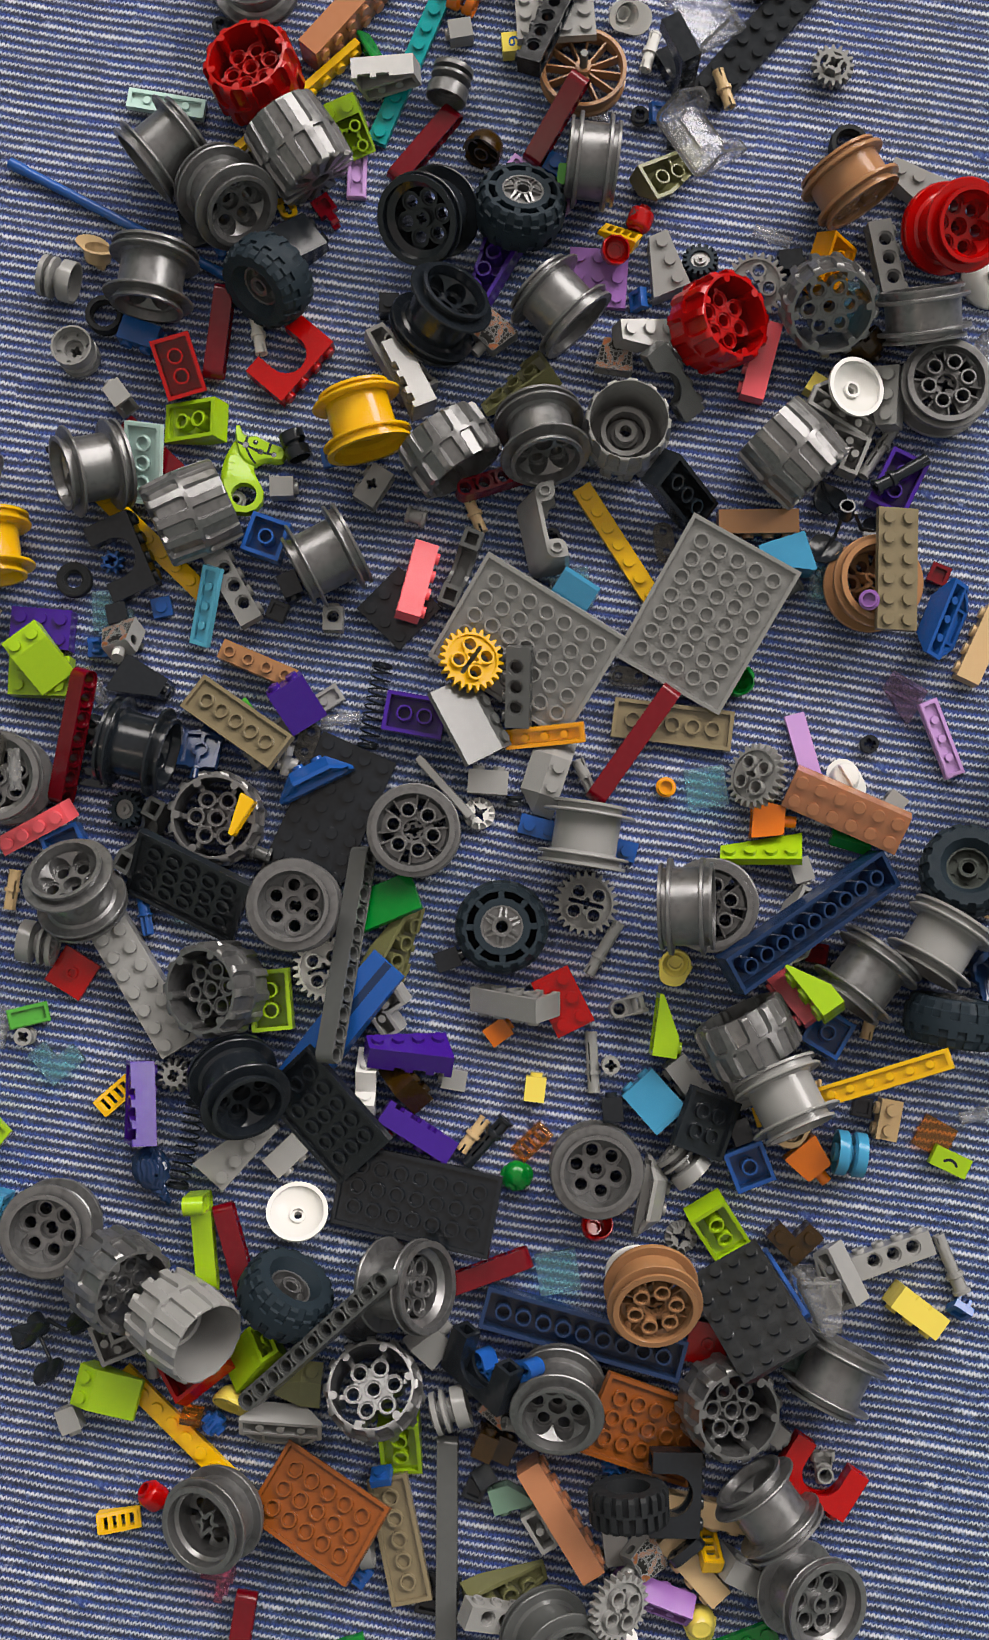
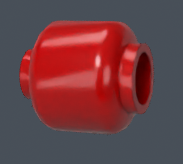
M646 204L633 206L626 219L628 230L642 235L647 234L654 221V214L651 208Z
M157 1480L146 1481L138 1490V1502L148 1511L157 1512L160 1509H164L169 1490Z

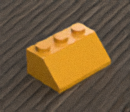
M837 230L817 232L810 254L818 253L820 256H827L836 251L854 261L857 249ZM839 271L828 272L818 277L827 282L829 276L838 274ZM842 281L836 282L833 289L840 288ZM821 284L815 285L813 292L819 291ZM805 286L803 291L809 294Z

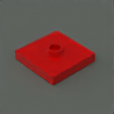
M66 945L45 980L80 1001L102 966L73 947Z
M699 1320L687 1335L689 1345L684 1361L693 1363L696 1360L702 1361L709 1358L714 1352H721L726 1356L727 1353L709 1322Z

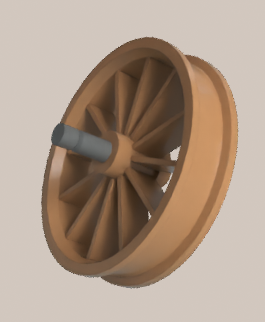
M596 29V41L556 43L540 77L542 92L550 104L553 103L558 94L553 88L563 85L572 69H575L590 80L588 91L593 101L579 102L573 113L576 117H580L581 110H585V117H592L606 112L618 102L625 88L627 61L624 51L612 36ZM586 43V48L581 50L579 58L573 44ZM589 44L599 46V50L588 60ZM569 46L575 61L559 50ZM606 50L613 56L596 63ZM552 57H555L566 66L549 64ZM618 64L620 72L605 71L603 69ZM546 72L563 74V76L548 81ZM600 79L618 81L613 89ZM592 84L608 95L598 100Z

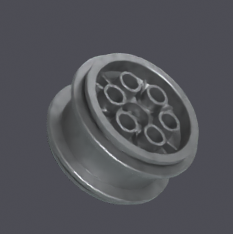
M581 110L580 119H575L576 115L572 114L565 184L563 188L565 201L566 198L570 199L571 209L574 208L575 199L600 202L599 211L603 212L605 203H609V208H612L614 202L622 143L623 120H619V124H615L616 115L612 113L609 123L585 120V110Z
M947 282L879 293V297H883L884 300L875 302V305L877 307H884L886 331L877 334V338L886 339L885 342H882L883 346H905L967 336V331H963V329L971 327L972 321H963L961 297L970 295L971 290L961 289L962 286H965V282Z
M950 339L924 343L916 348L902 365L900 389L904 400L903 421L912 430L921 435L932 438L955 436L969 428L989 404V363L976 347L966 341ZM929 366H934L937 372L931 371ZM915 373H917L925 378L919 379L914 378ZM923 384H925L928 391L924 389ZM957 396H963L964 401H960ZM929 398L930 404L926 407L922 401ZM937 399L941 400L942 405L937 402ZM951 404L956 415H950L949 406Z
M407 783L391 788L375 802L368 816L366 835L372 854L383 867L400 876L422 878L439 872L451 862L460 845L461 823L452 802L438 789L421 783ZM419 800L426 801L422 811L417 810ZM406 805L414 807V813L410 816L403 813ZM395 806L401 813L399 817L390 812ZM430 810L434 813V818L431 821L423 820V813ZM391 819L399 821V827L395 830H391L388 826ZM445 819L446 827H434L433 823ZM412 826H415L417 829L423 828V830L417 832L415 837L411 833L405 834L412 830ZM432 830L439 833V838L434 842L428 840L427 837L428 833ZM394 833L393 838L387 841L383 840V834ZM396 839L404 841V847L401 850H396L393 847V842ZM429 843L439 850L434 856L431 855L426 847ZM417 844L424 847V852L420 856L413 854V847ZM406 849L410 850L409 862L401 861Z
M672 857L667 859L666 867H664V863H659L657 874L658 942L660 950H665V946H667L669 955H674L676 946H700L701 955H706L707 946H710L711 950H715L714 862H710L709 867H706L705 857L700 858L699 867H675Z
M705 858L706 867H709L710 862H714L715 879L722 883L721 890L716 891V904L721 906V908H716V911H718L716 914V925H719L723 935L716 937L715 950H711L710 946H707V953L723 952L750 934L759 914V895L753 880L740 866L721 858ZM700 859L692 861L683 867H699ZM732 879L737 886L726 892L724 888ZM728 894L736 897L737 902L734 906L726 904L725 898ZM731 909L744 910L742 918L730 913ZM727 914L730 916V925L724 926L720 923L721 915ZM687 946L696 951H700V946Z
M210 1464L199 1468L189 1478L176 1484L165 1500L162 1513V1529L165 1541L175 1558L186 1568L197 1573L217 1575L227 1572L241 1558L247 1556L255 1549L263 1532L264 1509L258 1491L243 1473L228 1466Z

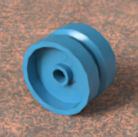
M837 1129L835 1131L830 1153L832 1174L844 1176L849 1172L851 1177L863 1178L865 1176L870 1149L867 1133L855 1132L851 1136L848 1130Z

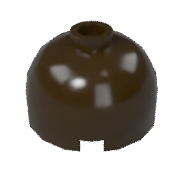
M479 128L467 137L463 145V150L465 149L466 152L465 158L478 169L483 170V167L492 170L499 164L502 158L503 142L494 131L487 128Z
M873 325L869 328L870 335L867 339H861L851 347L852 351L847 353L849 357H859L868 362L871 361L872 364L882 357L880 353L885 348L882 342L886 340L877 338V334L883 333L878 325Z

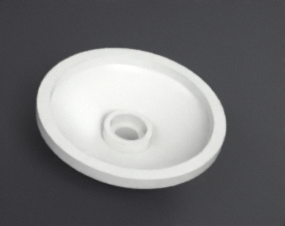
M989 264L975 272L961 273L960 282H965V286H962L961 289L971 290V294L965 296V298L972 305L980 309L989 310Z
M848 357L839 361L830 372L828 380L829 392L832 400L841 411L853 417H865L878 409L883 400L884 387L880 374L871 363L859 357Z
M306 1182L285 1184L278 1188L268 1201L266 1208L267 1222L273 1233L285 1241H307L315 1237L326 1224L328 1218L326 1198L312 1184ZM297 1214L302 1216L300 1219L294 1218Z

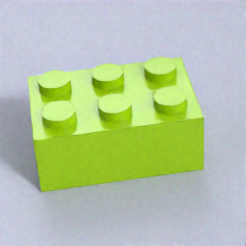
M9 655L8 695L18 698L66 699L69 678L43 696ZM65 656L72 667L75 668L76 659L71 656Z
M291 967L267 969L268 976L266 978L267 989L270 992L269 1000L265 1002L261 1019L251 1023L252 1033L294 1029L296 1026Z

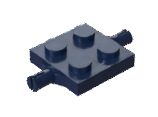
M203 724L202 729L185 730L176 765L178 768L191 770L188 778L190 781L198 778L199 771H217L225 738L211 731V728Z

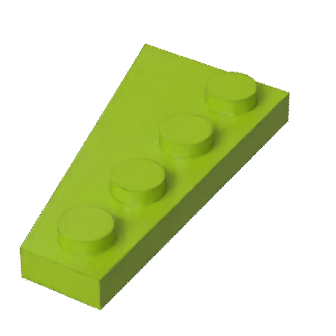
M802 833L721 845L720 858L737 865H802Z

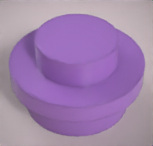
M865 590L859 596V604L865 610H874L880 603L879 594L874 590Z

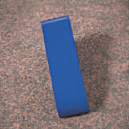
M486 1345L475 1350V1362L480 1374L487 1381H490L494 1366L499 1361L494 1348ZM538 1356L514 1361L524 1370L520 1383L540 1376L545 1372V1364Z

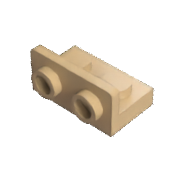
M878 1097V1101H875L873 1105L874 1121H871L869 1126V1133H871L872 1138L897 1143L904 1102Z

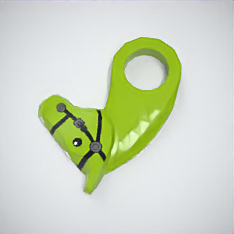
M236 425L235 442L226 454L221 470V481L236 515L248 517L252 515L253 511L258 512L264 503V491L254 470L264 464L282 465L287 458L284 448L269 443L257 436L244 435L240 425ZM248 487L253 489L256 493L255 500L247 506L236 504L232 496L238 488Z

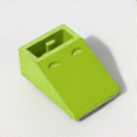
M350 92L323 105L338 125L351 148L353 161L376 152L363 110L355 92Z
M788 964L785 965L786 973L784 975L786 976L787 983L792 989L797 988L799 998L805 1005L809 1004L811 1006V1013L818 1022L822 1020L826 1024L845 1010L844 1000L831 984Z
M250 1326L244 1330L230 1357L236 1368L228 1374L236 1393L251 1385L287 1353L283 1343L263 1337V1334L255 1331Z

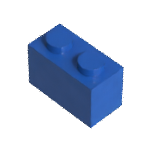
M123 314L116 338L121 346L127 349H132L133 347L139 349L145 355H150L153 353L149 341L163 338L165 333L161 326Z

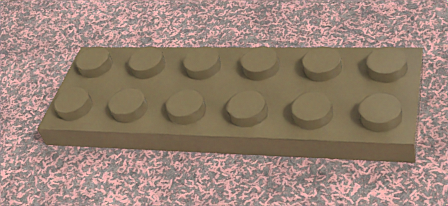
M884 506L876 508L875 591L879 594L880 603L875 608L874 630L917 631L919 509Z
M205 674L180 704L182 709L269 770L274 767L295 739L293 735Z
M615 697L610 737L625 739L651 701ZM674 704L648 742L730 752L735 712L721 710L720 714L717 715L707 708Z
M408 1471L394 1473L391 1486L371 1488L370 1478L367 1479L368 1492L392 1508L377 1534L392 1608L432 1600L433 1593Z

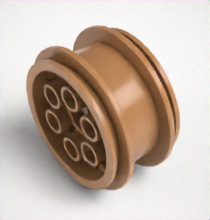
M863 134L849 140L823 158L805 176L801 183V189L803 190L801 198L804 202L815 201L821 210L817 219L820 227H826L829 231L850 224L874 208L895 188L899 182L897 175L899 166L896 163H884L879 155L883 145L880 138H873L871 134Z
M876 534L858 538L844 547L838 559L828 563L823 577V594L830 612L844 626L864 633L883 631L874 630L875 609L865 610L855 601V599L859 601V596L863 590L871 589L875 591V587L872 585L873 581L875 582ZM868 555L873 556L871 566H869ZM919 561L917 606L921 600L924 587L923 572ZM856 565L861 567L862 572L856 570Z
M658 1244L634 1247L620 1255L612 1263L605 1275L603 1290L607 1302L609 1322L620 1336L633 1344L649 1348L674 1344L686 1337L701 1317L703 1297L698 1285L697 1272L691 1261L675 1249Z

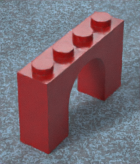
M302 315L285 327L287 334L306 350L305 362L298 370L291 373L278 372L259 356L246 370L248 378L283 407L294 401L296 393L300 388L304 389L307 386L309 378L313 373L317 374L322 367L321 364L326 359H330L335 352L334 342Z
M795 1428L790 1442L786 1447H783L778 1457H789L793 1462V1470L789 1481L800 1495L804 1492L815 1493L824 1508V1514L833 1521L837 1519L843 1523L869 1482L868 1477L865 1473L847 1462L839 1477L831 1486L825 1489L809 1487L804 1483L802 1473L805 1463L817 1445L812 1438Z

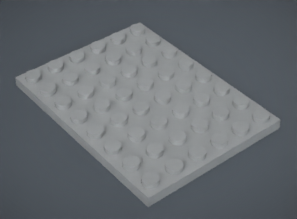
M694 512L625 634L627 639L616 657L659 682L667 683L682 695L719 715L802 572Z
M488 552L428 656L440 663L442 659L438 658V655L443 652L439 649L444 645V640L446 638L449 639L448 636L451 633L455 634L457 629L463 633L465 627L468 628L469 632L475 628L478 634L483 630V636L485 637L490 634V641L497 640L494 646L501 647L497 652L498 654H503V650H506L508 645H533L532 721L542 726L571 723L577 720L627 637L493 553ZM464 643L467 649L472 650L470 644ZM478 647L476 649V651L470 657L468 662L462 668V674L465 673V671L470 666L472 661L478 655V653L481 650V647ZM481 655L482 660L488 662V658ZM453 659L457 665H461L459 659ZM506 662L500 667L501 670H506ZM513 662V668L516 671H521V663ZM470 670V674H475L478 677L475 671ZM501 673L498 675L499 679L496 682L493 681L494 684L491 687L487 686L485 692L502 702V691L505 690V682L502 681ZM513 682V689L515 691H521V684L519 682ZM513 702L512 708L516 711H521V705L518 702Z

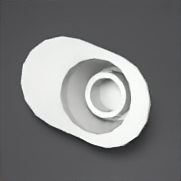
M617 0L612 4V7L609 6L608 8L610 11V24L613 29L619 32L640 35L648 30L651 25V9L643 2L637 0Z
M838 759L828 766L826 770L827 777L866 793L865 781L851 761Z

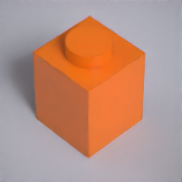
M497 1019L484 1028L482 1032L495 1048L514 1034L512 1030L514 1025L510 1019Z

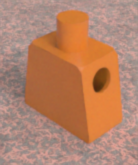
M768 802V806L761 805V809L756 807L754 809L750 808L748 838L784 835V828H796L797 818L796 816H786L785 807Z
M812 1133L807 1136L798 1148L790 1149L782 1156V1159L808 1182L816 1178L821 1186L831 1180V1177L825 1171L831 1165V1162L817 1137Z

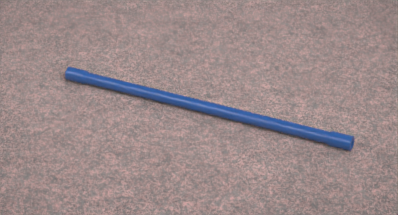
M12 157L7 162L9 170L37 182L127 230H148L29 168L28 165ZM199 256L200 268L225 282L222 276L224 268Z

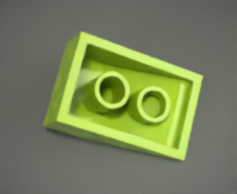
M213 396L166 405L164 443L182 445L227 443L229 404Z
M36 620L31 621L1 643L13 661L43 696L68 679L71 671L74 669L42 624Z
M657 992L648 1053L652 1056L677 1059V1054L681 1055L682 1042L679 1041L680 1038L665 994Z
M718 1188L683 1208L692 1227L715 1261L751 1242Z
M95 1359L80 1363L70 1404L85 1411L134 1421L145 1380L110 1365L102 1367L100 1361Z
M392 1408L383 1409V1410H384L385 1412H389V1411L392 1410ZM420 1409L416 1416L417 1424L414 1427L409 1426L400 1433L398 1441L394 1443L390 1440L378 1442L381 1465L392 1464L393 1474L408 1471V1474H423ZM378 1414L377 1427L383 1426L394 1419L385 1418L382 1414Z

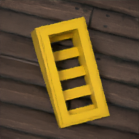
M605 223L597 232L603 238H607L612 234L622 235L628 240L630 254L638 247L643 236L638 232Z
M242 792L239 795L228 830V834L234 837L237 836L257 805L255 800Z
M126 1074L93 1102L105 1117L110 1116L125 1102V1088L121 1083H125ZM116 1088L122 1092L123 1098L115 1091ZM110 1093L118 1101L116 1104L108 1096ZM103 1100L111 1106L110 1109L102 1102Z
M140 1505L99 1510L96 1514L98 1535L142 1527ZM131 1512L134 1514V1522L130 1520ZM121 1514H125V1523L123 1524ZM113 1516H116L117 1524H113ZM107 1517L108 1525L105 1526V1518Z
M703 1527V1531H700V1536L705 1541V1545L698 1552L702 1573H721L725 1562L717 1532L708 1531Z

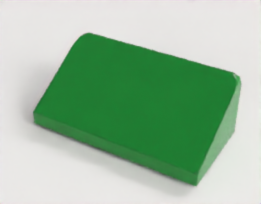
M361 30L356 31L357 40L360 42L361 49L366 57L382 55L370 34Z
M833 828L828 842L831 846L862 855L869 851L872 846Z

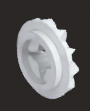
M478 797L471 799L466 804L474 814L476 813L474 806L479 808V810L487 809L482 814L484 821L479 817H475L471 821L463 815L468 826L481 830L492 824L495 818V809L490 801Z

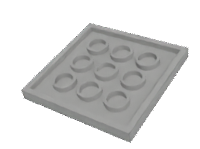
M514 0L518 46L522 45L524 35L528 34L530 23L532 20H535L537 8L542 5L543 0ZM594 0L576 1L557 43L597 40Z

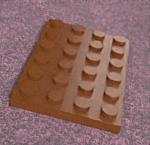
M608 1370L598 1394L605 1413L604 1427L598 1439L580 1453L687 1488L688 1482L684 1477L676 1474H652L648 1467L649 1446H697L680 1428L682 1420L674 1408L675 1401H678V1394ZM702 1419V1429L705 1432L704 1419Z
M291 1439L287 1442L258 1491L264 1509L263 1529L344 1587H347L392 1509Z

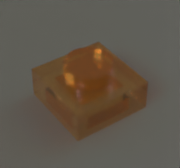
M193 1404L184 1406L179 1418V1424L199 1428L205 1407Z

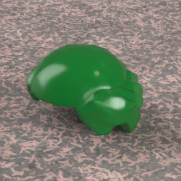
M750 667L745 669L731 696L741 697L742 695L749 694L753 689L755 675Z
M518 1160L509 1162L500 1172V1175L504 1176L503 1185L512 1191L524 1190L533 1180L532 1168L527 1163Z

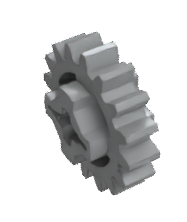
M832 44L831 49H829L825 45L823 51L819 49L816 56L813 57L810 68L813 71L812 78L817 77L816 84L822 82V88L829 85L830 90H833L834 85H836L839 89L842 83L846 85L849 78H851L855 64L852 63L853 56H847L849 50L842 51L843 46L835 49V44ZM845 68V72L841 75V71Z

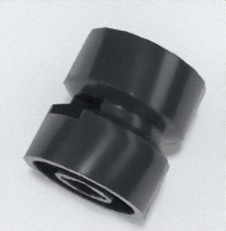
M302 427L290 428L278 436L282 448L286 449L284 453L289 464L303 462L312 456L309 444L305 442L306 437Z

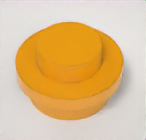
M664 777L656 783V792L661 797H670L676 790L675 782L671 778Z

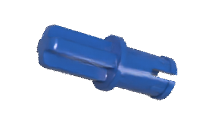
M136 898L139 912L137 918H140L142 935H153V913H151L150 905Z

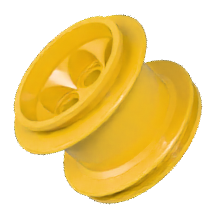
M362 375L335 383L320 393L318 401L312 408V413L318 418L328 419L333 438L325 444L323 452L327 455L330 464L335 466L360 465L380 460L398 452L399 447L410 434L411 425L406 421L395 420L390 401L400 392V386L396 382L388 380L383 375Z
M0 504V587L11 586L25 581L28 578V574L36 568V563L32 559L21 554L20 536L32 528V523L29 521V513L20 507Z

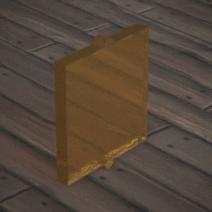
M926 1113L920 1125L916 1126L917 1131L910 1143L928 1153H931L935 1143L949 1149L952 1148V1142L958 1131Z

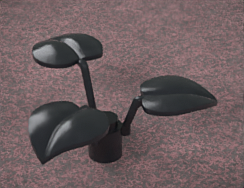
M822 480L820 481L814 494L816 510L824 515H829L834 511L838 513L837 516L839 518L832 538L827 534H818L809 543L815 562L825 564L837 560L843 551V544L835 540L842 522H849L854 517L859 530L864 531L863 537L876 534V517L865 519L862 527L858 511H855V502L847 499L846 494L841 489L831 486Z
M36 1311L27 1318L26 1324L9 1328L12 1344L17 1350H24L32 1346L37 1338L41 1342L47 1356V1362L40 1363L34 1370L33 1382L36 1386H41L53 1380L61 1373L64 1367V1361L60 1357L52 1359L42 1336L49 1332L50 1324L65 1332L70 1330L72 1336L85 1332L90 1325L73 1312L69 1316L66 1327L53 1321L50 1317L46 1319L40 1311Z

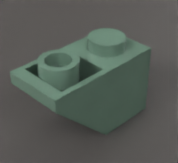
M508 1479L493 1483L487 1487L494 1516H507L513 1510H526L533 1505L525 1489Z

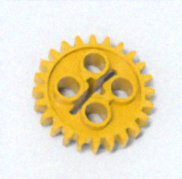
M465 627L463 633L457 629L455 634L451 633L448 636L449 639L446 638L444 640V645L439 649L443 653L438 655V658L442 659L438 666L444 667L441 674H448L445 679L446 681L453 680L452 687L458 684L459 691L466 687L467 693L472 688L477 693L479 688L485 691L487 686L491 687L494 684L493 681L496 682L499 679L498 675L503 671L500 667L504 665V662L499 660L502 659L503 654L497 653L501 647L494 646L497 640L490 641V634L485 637L483 636V630L478 634L475 628L469 632L468 628ZM464 643L470 644L472 650L467 649ZM478 647H481V650L478 653V655L472 661V663L467 668L465 673L462 674V668L468 662V660L476 651V649ZM481 655L486 656L488 662L483 661ZM453 659H459L461 665H457ZM470 670L475 671L478 677H473L470 674Z

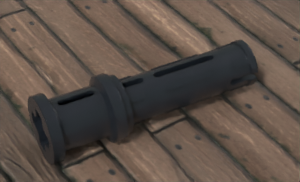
M923 453L894 471H886L885 475L877 480L872 479L870 485L873 492L877 496H881L889 488L897 487L901 480L929 466L931 462L928 461L930 460L928 455Z
M499 1113L498 1119L491 1127L488 1126L486 1128L487 1133L461 1162L467 1168L472 1169L495 1141H500L504 1132L509 1127L512 1128L513 1124L503 1114Z

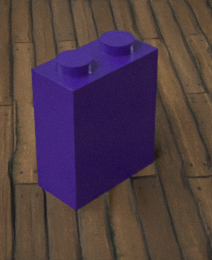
M300 671L289 673L286 675L285 680L280 683L275 682L271 684L266 691L267 697L293 736L327 716L325 709Z

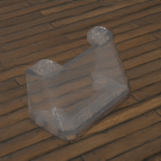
M659 0L666 10L670 8L674 13L677 11L681 12L702 54L736 36L747 27L729 0Z
M703 86L677 89L656 116L659 128L691 173L696 177L708 175L736 160L747 150V147L739 138H731L725 143L705 116L704 112L710 106V96Z
M792 1264L786 1265V1275L794 1291L809 1312V1319L815 1327L827 1337H834L836 1333H842V1281L840 1279L828 1280V1277H818L815 1264H798L795 1267Z

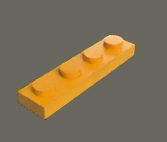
M584 721L532 726L529 729H505L512 745L506 747V750L586 742Z

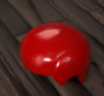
M615 234L605 238L600 250L602 259L611 266L623 264L630 256L628 240L622 235Z
M582 1218L580 1227L587 1239L598 1242L605 1240L612 1233L614 1223L612 1218L605 1220Z

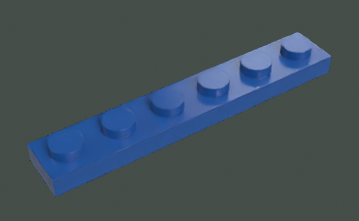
M522 813L517 833L552 842L555 821ZM619 839L616 857L628 860L629 863H634L639 844Z

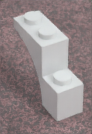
M359 1047L355 1070V1095L375 1116L378 1069L366 1067L363 1056L364 1047Z

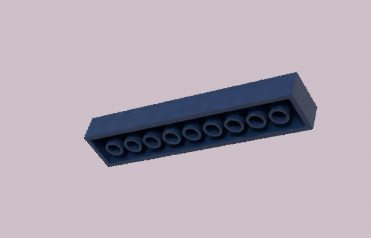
M869 850L714 958L733 993L746 995L782 970L785 965L792 963L901 886L884 851Z
M496 1283L488 1284L478 1320V1328L539 1345L550 1343L571 1344L588 1352L596 1361L679 1383L689 1345L687 1337H684L680 1341L664 1347H642L620 1336L610 1324L607 1314Z

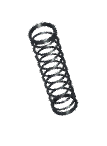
M374 661L372 662V668L379 672L370 673V675L376 679L370 680L369 683L375 687L367 689L369 693L374 695L366 696V699L373 703H366L364 705L367 709L372 711L363 712L364 716L371 719L361 720L363 724L370 727L360 728L362 732L369 735L358 736L359 739L368 743L357 742V746L370 750H378L379 744L365 740L361 737L380 738V736L366 732L362 729L381 730V728L367 724L363 721L382 722V720L368 716L365 713L384 714V712L372 709L370 707H367L366 705L385 706V704L373 701L368 697H387L370 691V689L388 690V688L375 685L371 682H391L389 680L378 678L372 674L378 673L392 675V673L385 672L377 668L392 670L394 667L393 665L388 663Z
M186 1099L185 1106L200 1110L191 1099ZM183 1112L185 1115L200 1119V1114ZM181 1120V1122L194 1125L200 1129H179L181 1131H186L198 1136L197 1138H186L180 1136L177 1137L179 1139L188 1140L196 1144L195 1146H183L176 1144L177 1147L189 1149L193 1151L194 1154H181L176 1152L174 1153L175 1155L184 1156L193 1161L179 1162L173 1160V1163L185 1165L191 1168V1170L170 1169L171 1171L186 1174L189 1176V1178L170 1177L169 1179L179 1180L181 1182L169 1181L167 1182V1186L177 1190H188V1187L190 1185L188 1182L184 1180L191 1179V1176L186 1172H190L193 1170V1168L188 1164H192L195 1162V1160L190 1156L197 1154L196 1151L192 1148L197 1147L198 1143L193 1140L200 1138L199 1134L195 1132L202 1130V1128L199 1125H197L202 1122Z

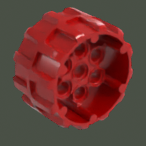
M267 19L239 20V23L223 28L206 49L207 57L206 61L203 62L202 69L208 81V86L223 114L231 116L237 125H248L257 113L273 100L293 90L304 89L305 87L301 63L285 30L280 26H273Z
M724 269L718 273L711 272L684 286L682 292L676 294L671 300V311L667 317L671 345L677 350L682 358L681 361L686 366L690 365L698 370L699 374L708 375L713 372L715 374H722L754 360L759 354L758 350L760 347L766 345L768 339L766 336L767 326L770 323L769 315H767L761 292L757 291L747 276L742 277L731 269Z

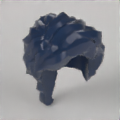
M977 950L969 962L968 970L971 981L977 985L976 990L979 993V999L988 1001L989 952Z
M143 1147L131 1158L132 1175L138 1184L144 1189L151 1190L160 1201L165 1202V1205L169 1206L171 1199L165 1183L170 1178V1162L165 1153L158 1147Z

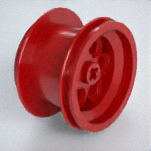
M966 176L952 181L936 182L919 191L911 199L902 217L900 233L905 254L915 267L925 273L946 276L954 273L975 272L989 264V183L978 177Z

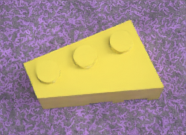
M897 1279L894 1280L882 1297L886 1302L885 1307L894 1314L898 1312L902 1315L901 1319L909 1326L913 1324L919 1328L918 1332L926 1339L931 1337L936 1341L950 1322L946 1316Z

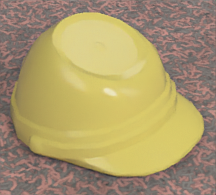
M675 949L674 955H669L667 951L659 959V977L661 982L668 986H681L693 968L689 955L680 949Z
M232 1384L223 1386L212 1398L214 1405L224 1411L238 1416L248 1412L243 1410L238 1402L239 1395L242 1392L236 1393Z
M696 1603L693 1620L687 1626H683L688 1639L711 1640L715 1631L716 1616H714L709 1606Z

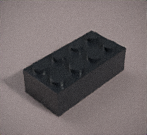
M664 449L640 480L678 528L682 530L686 528L694 512L707 519L719 504L683 456L668 449Z

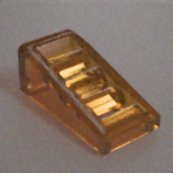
M539 1119L511 1149L525 1163L554 1134ZM538 1128H539V1129L543 1132V1134L545 1135L544 1138H542V1137L536 1132V1130H537ZM531 1134L540 1141L538 1144L530 1137ZM526 1139L534 1146L532 1150L525 1144L524 1141ZM519 1145H522L526 1149V1151L528 1152L527 1155H525L518 1148Z

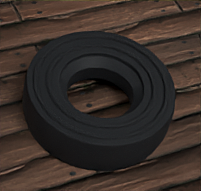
M69 562L58 570L56 584L60 592L65 596L81 598L90 592L93 586V576L85 565L79 562ZM72 573H79L82 577V583L78 587H70L67 583L68 576Z

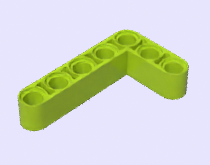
M212 1190L190 1191L182 1198L181 1209L183 1217L190 1216L195 1276L219 1290L220 1276L215 1220L212 1212Z

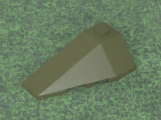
M698 142L637 165L628 180L638 196L658 201L671 196L708 160V157Z
M538 350L519 365L521 369L514 376L510 374L506 378L508 380L503 387L497 388L481 404L487 417L494 415L501 402L521 388L536 384H554L558 386L563 384L543 353Z
M425 908L391 922L369 947L360 966L373 950H376L405 976L402 980L404 982L410 970L411 964L408 962L411 952L415 950L413 943L415 935L420 931Z
M310 1361L278 1389L274 1395L299 1407L320 1409L325 1371L324 1362Z
M540 1559L476 1574L460 1582L463 1598L465 1595L473 1596L477 1594L485 1598L498 1597L501 1600L509 1601L510 1599L517 1600L528 1590L541 1585L548 1577L544 1561Z

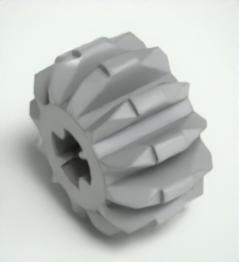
M177 1057L175 1061L169 1058L167 1059V1064H161L164 1070H159L157 1074L163 1075V1078L158 1079L159 1083L165 1082L162 1087L163 1089L170 1086V1092L173 1093L175 1089L180 1092L183 1090V1086L187 1087L186 1076L188 1068L185 1069L187 1061H183L180 1065V1058ZM178 1072L179 1076L172 1078L171 1074Z

